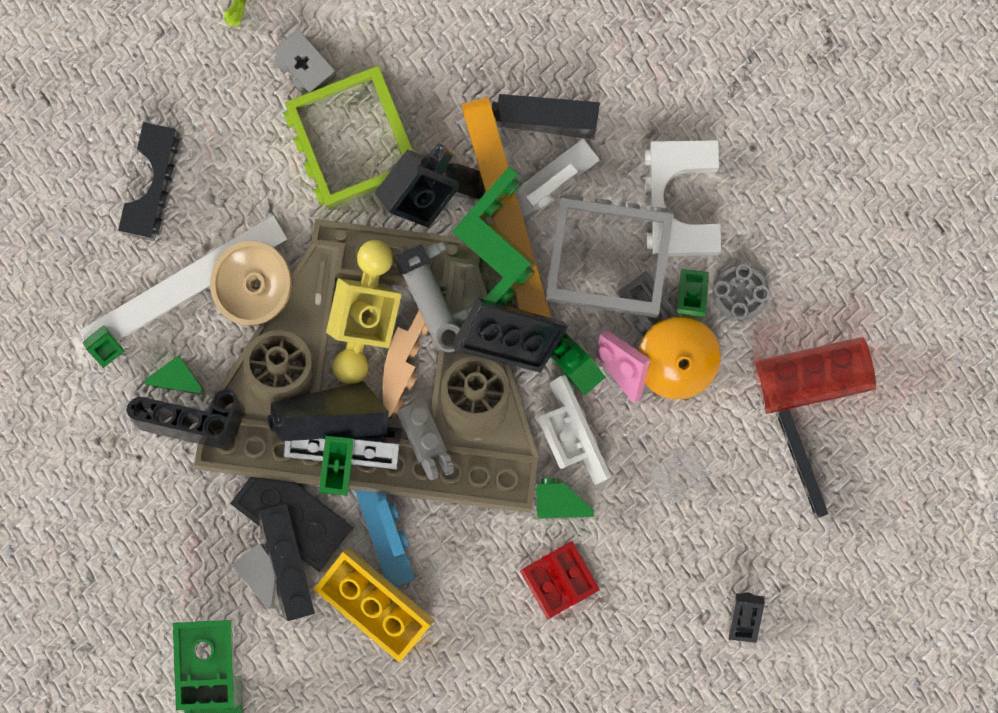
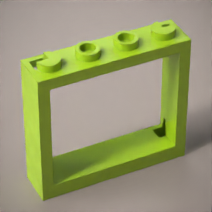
M379 66L285 102L287 111L283 112L288 127H295L298 136L293 137L298 152H305L308 162L303 163L309 179L315 177L318 188L313 190L319 205L325 203L327 209L376 191L391 171L330 194L297 109L372 80L402 156L407 149L413 151Z

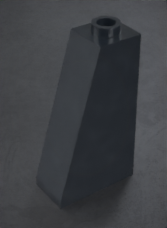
M499 94L498 102H492V111L498 127L594 140L600 103Z
M362 381L271 402V412L267 420L270 430L274 431L281 441L325 439V436L341 438L387 435L389 411L367 384Z

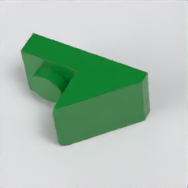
M681 269L676 313L705 317L709 272Z

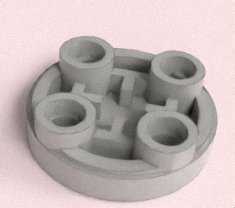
M737 264L726 268L719 274L713 286V300L717 309L727 318L737 321H745L756 317L765 308L770 296L769 286L764 275L748 264Z

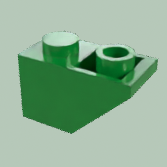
M565 332L550 358L585 396L606 377L593 359Z

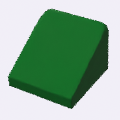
M105 325L83 341L86 350L102 368H105L125 351Z

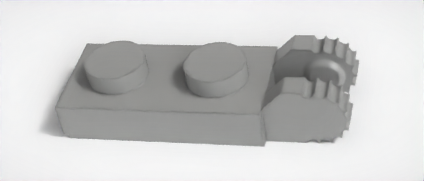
M422 401L400 408L398 416L417 460L422 464L429 480L432 481L439 477L433 458H437L445 475L452 474L454 472V465L449 454L446 453V447L426 402Z

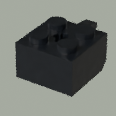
M438 143L426 156L408 149L375 192L388 213L427 228L431 226L458 189V180L447 166L453 155L446 146Z

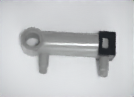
M440 242L423 248V245L419 244L393 256V259L400 274H403L429 330L433 345L440 351L453 352L455 350L451 345L445 346L442 343L441 335L445 330H450L455 339L460 330L457 324L466 320L473 306L463 308L453 314L451 313L429 265V259L446 250V245L444 242Z

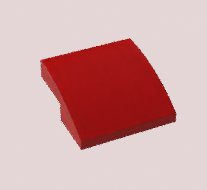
M573 541L520 570L547 620L600 590Z

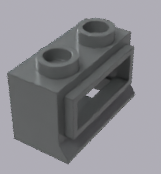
M645 271L618 291L620 298L633 299L629 292L640 285L652 301L654 281L648 272ZM662 293L659 310L664 319L679 316ZM633 314L637 319L633 323L641 335L644 336L653 325L646 316Z

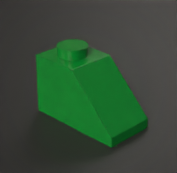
M543 478L542 484H536L537 519L594 517V510L565 483H559V478Z

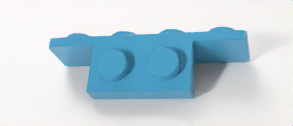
M355 490L384 577L396 587L414 581L415 577L405 551V547L409 546L404 530L399 531L395 522L400 519L395 503L390 505L386 494Z

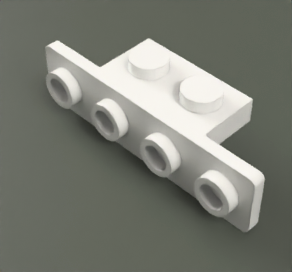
M584 139L580 140L522 184L516 195L523 219L537 208L544 209L554 201L553 196L561 190L563 192L568 191L577 183L576 179L599 162V158Z
M566 375L556 378L549 385L560 408L538 417L539 423L560 469L583 460L594 485H597L611 478L608 463L599 451L597 439L587 424L585 412L579 406L574 395L573 385L568 381Z

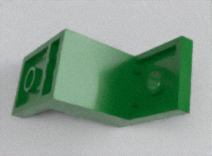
M511 167L504 171L452 231L503 277L484 298V300L502 305H507L517 294L514 288L519 283H527L534 275L535 271L532 268L536 265L533 260L486 219L490 216L493 218L504 206L500 202L507 195L512 197L522 186L520 180L523 176Z
M232 620L174 622L173 650L176 711L185 710V713H243L241 675L234 676ZM200 642H206L211 647V654L206 659H201L196 655L195 649Z

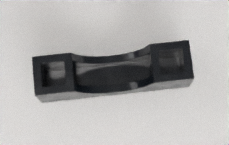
M143 122L137 150L150 161L153 169V180L149 190L143 197L133 202L124 203L118 228L121 234L155 241L156 235L161 234L163 219L160 216L162 208H167L170 192L166 191L168 181H173L176 171L173 159L175 154H179L182 145V138L179 137V132L176 129Z
M279 502L255 509L261 534L271 560L276 581V592L283 618L286 621H291L315 614L287 504Z

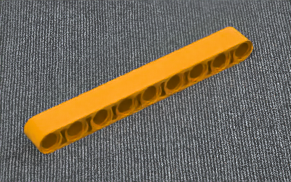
M488 96L461 104L485 192L490 189L508 168ZM516 193L512 197L507 195L500 202L504 206L493 217L495 227L535 262ZM537 265L532 268L535 273L525 284L519 283L514 288V291L517 293L515 297L518 308L551 318Z

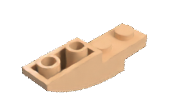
M418 311L408 331L397 327L386 357L382 385L383 405L389 411L388 418L392 419L394 414L398 415L399 409L404 407L406 400L402 399L406 389L412 390L418 378V375L415 374L416 367L407 362L409 358L412 360L416 358L421 345L417 344L421 334L427 335L429 332L420 311Z

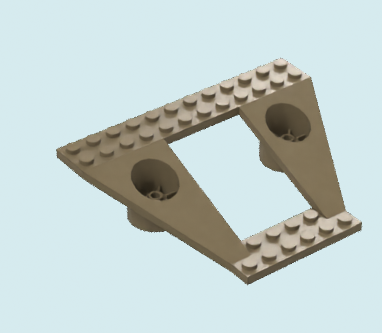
M315 219L311 245L291 275L292 288L286 306L275 318L259 325L218 390H233L244 405L245 414L232 445L224 449L198 444L194 468L197 470L320 486L322 461L284 457L285 441H281L276 433L270 430L267 419L271 412V402L321 391L328 340L326 330L332 308L336 278L362 280L363 271L357 263V253L360 247L367 241H383L390 247L393 256L419 244H422L423 248H427L433 244L444 242L446 250L430 258L429 265L441 291L446 292L445 300L453 314L463 308L474 306L478 298L484 299L487 296L479 269L480 256L458 237ZM393 259L391 268L383 275H380L378 283L408 287L403 274H400ZM464 321L458 323L457 326L461 328ZM445 330L441 335V341L445 346L451 345L454 335L450 330ZM439 350L431 415L446 447V453L449 454L454 465V472L445 475L437 458H433L439 477L432 481L429 480L422 464L417 460L410 441L401 439L397 469L353 465L349 489L531 513L538 453L510 365L458 351L443 352ZM266 356V362H261V359ZM299 359L304 367L292 366L291 363ZM255 368L264 369L265 373L255 378L253 376ZM292 373L302 374L295 382L290 379ZM269 379L271 382H273V387L264 385L262 383ZM285 381L288 384L285 387H277L278 383H283ZM460 381L464 384L463 388L454 387ZM494 385L498 392H491L488 388ZM449 394L461 395V400L454 404ZM488 399L500 400L493 409L487 403ZM210 402V404L208 405V407L206 408L205 411L208 412V410H209V408H210V405H211V402ZM233 403L228 404L225 409L230 408ZM463 405H466L467 407L471 408V413L463 411L460 408ZM481 407L486 411L484 413H474L475 409ZM224 428L219 429L215 435L220 434Z

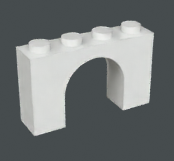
M718 140L651 142L650 149H645L644 152L645 166H650V177H645V193L651 194V205H646V210H651V207L666 208L663 198L664 189L674 177L684 173L717 172L719 169ZM674 218L672 219L667 256H708L721 253L720 224H685ZM646 221L651 222V233H646L647 249H652V257L658 256L663 223Z

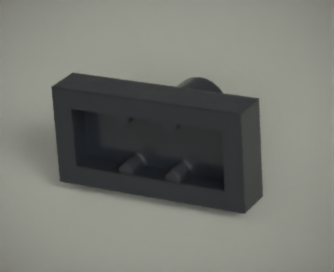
M748 592L736 593L728 640L757 643L765 596L753 595Z

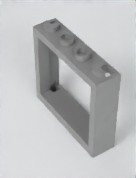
M569 194L567 198H560L546 302L658 318L673 214L667 213L668 209L662 207H651V210L639 209L640 205L634 203H623V206L611 205L612 201L597 198L595 202L583 201L584 197ZM568 209L663 223L652 302L556 288Z

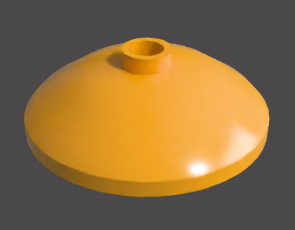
M677 316L658 322L645 334L638 348L639 352L650 359L645 384L654 393L668 399H686L701 393L712 383L720 367L721 351L716 336L704 323L690 317ZM682 359H687L686 366L679 367V362Z

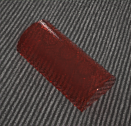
M864 337L752 361L753 374L766 414L876 390L873 361Z

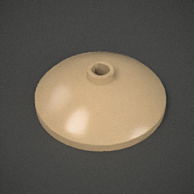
M244 241L226 249L217 259L210 278L211 295L218 310L229 320L249 326L260 325L275 318L286 306L292 288L291 272L285 258L274 247L258 241ZM259 279L261 286L259 289H256L254 283Z

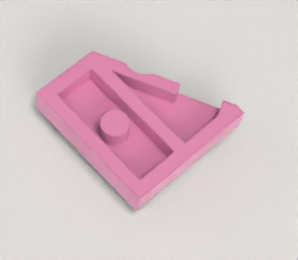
M606 330L600 335L596 356L631 402L636 403L642 398L650 359Z

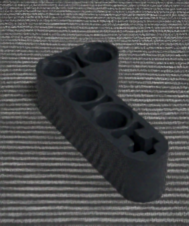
M223 389L215 394L208 412L146 397L132 399L126 409L127 415L138 429L219 449L227 448L233 444L245 414L243 403L236 393L230 389ZM233 403L230 408L225 409L228 404ZM172 417L169 422L164 423L167 418ZM198 422L194 428L189 429L192 424ZM224 428L220 434L215 435L219 429Z

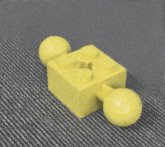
M380 240L367 241L360 247L357 253V263L363 271L361 282L338 278L326 333L338 341L347 342L346 350L341 351L335 357L332 366L335 377L346 385L361 382L368 373V361L362 354L364 345L389 348L402 294L389 286L378 285L380 275L386 273L393 263L392 250L386 243Z

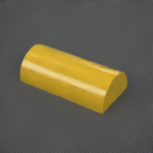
M349 547L342 552L313 589L399 663L435 622V619Z

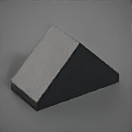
M449 163L447 165L458 180V189L454 196L479 201L483 197L484 192L480 171L457 163Z

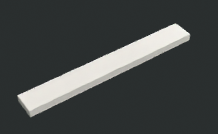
M273 215L81 329V332L85 339H87L105 325L115 339L120 341L209 288L211 273L217 259L232 245L244 241H258L276 248L288 241Z

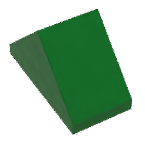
M180 356L171 360L146 378L145 385L149 387L204 395L205 389Z
M325 436L319 493L348 496L353 467L354 439Z

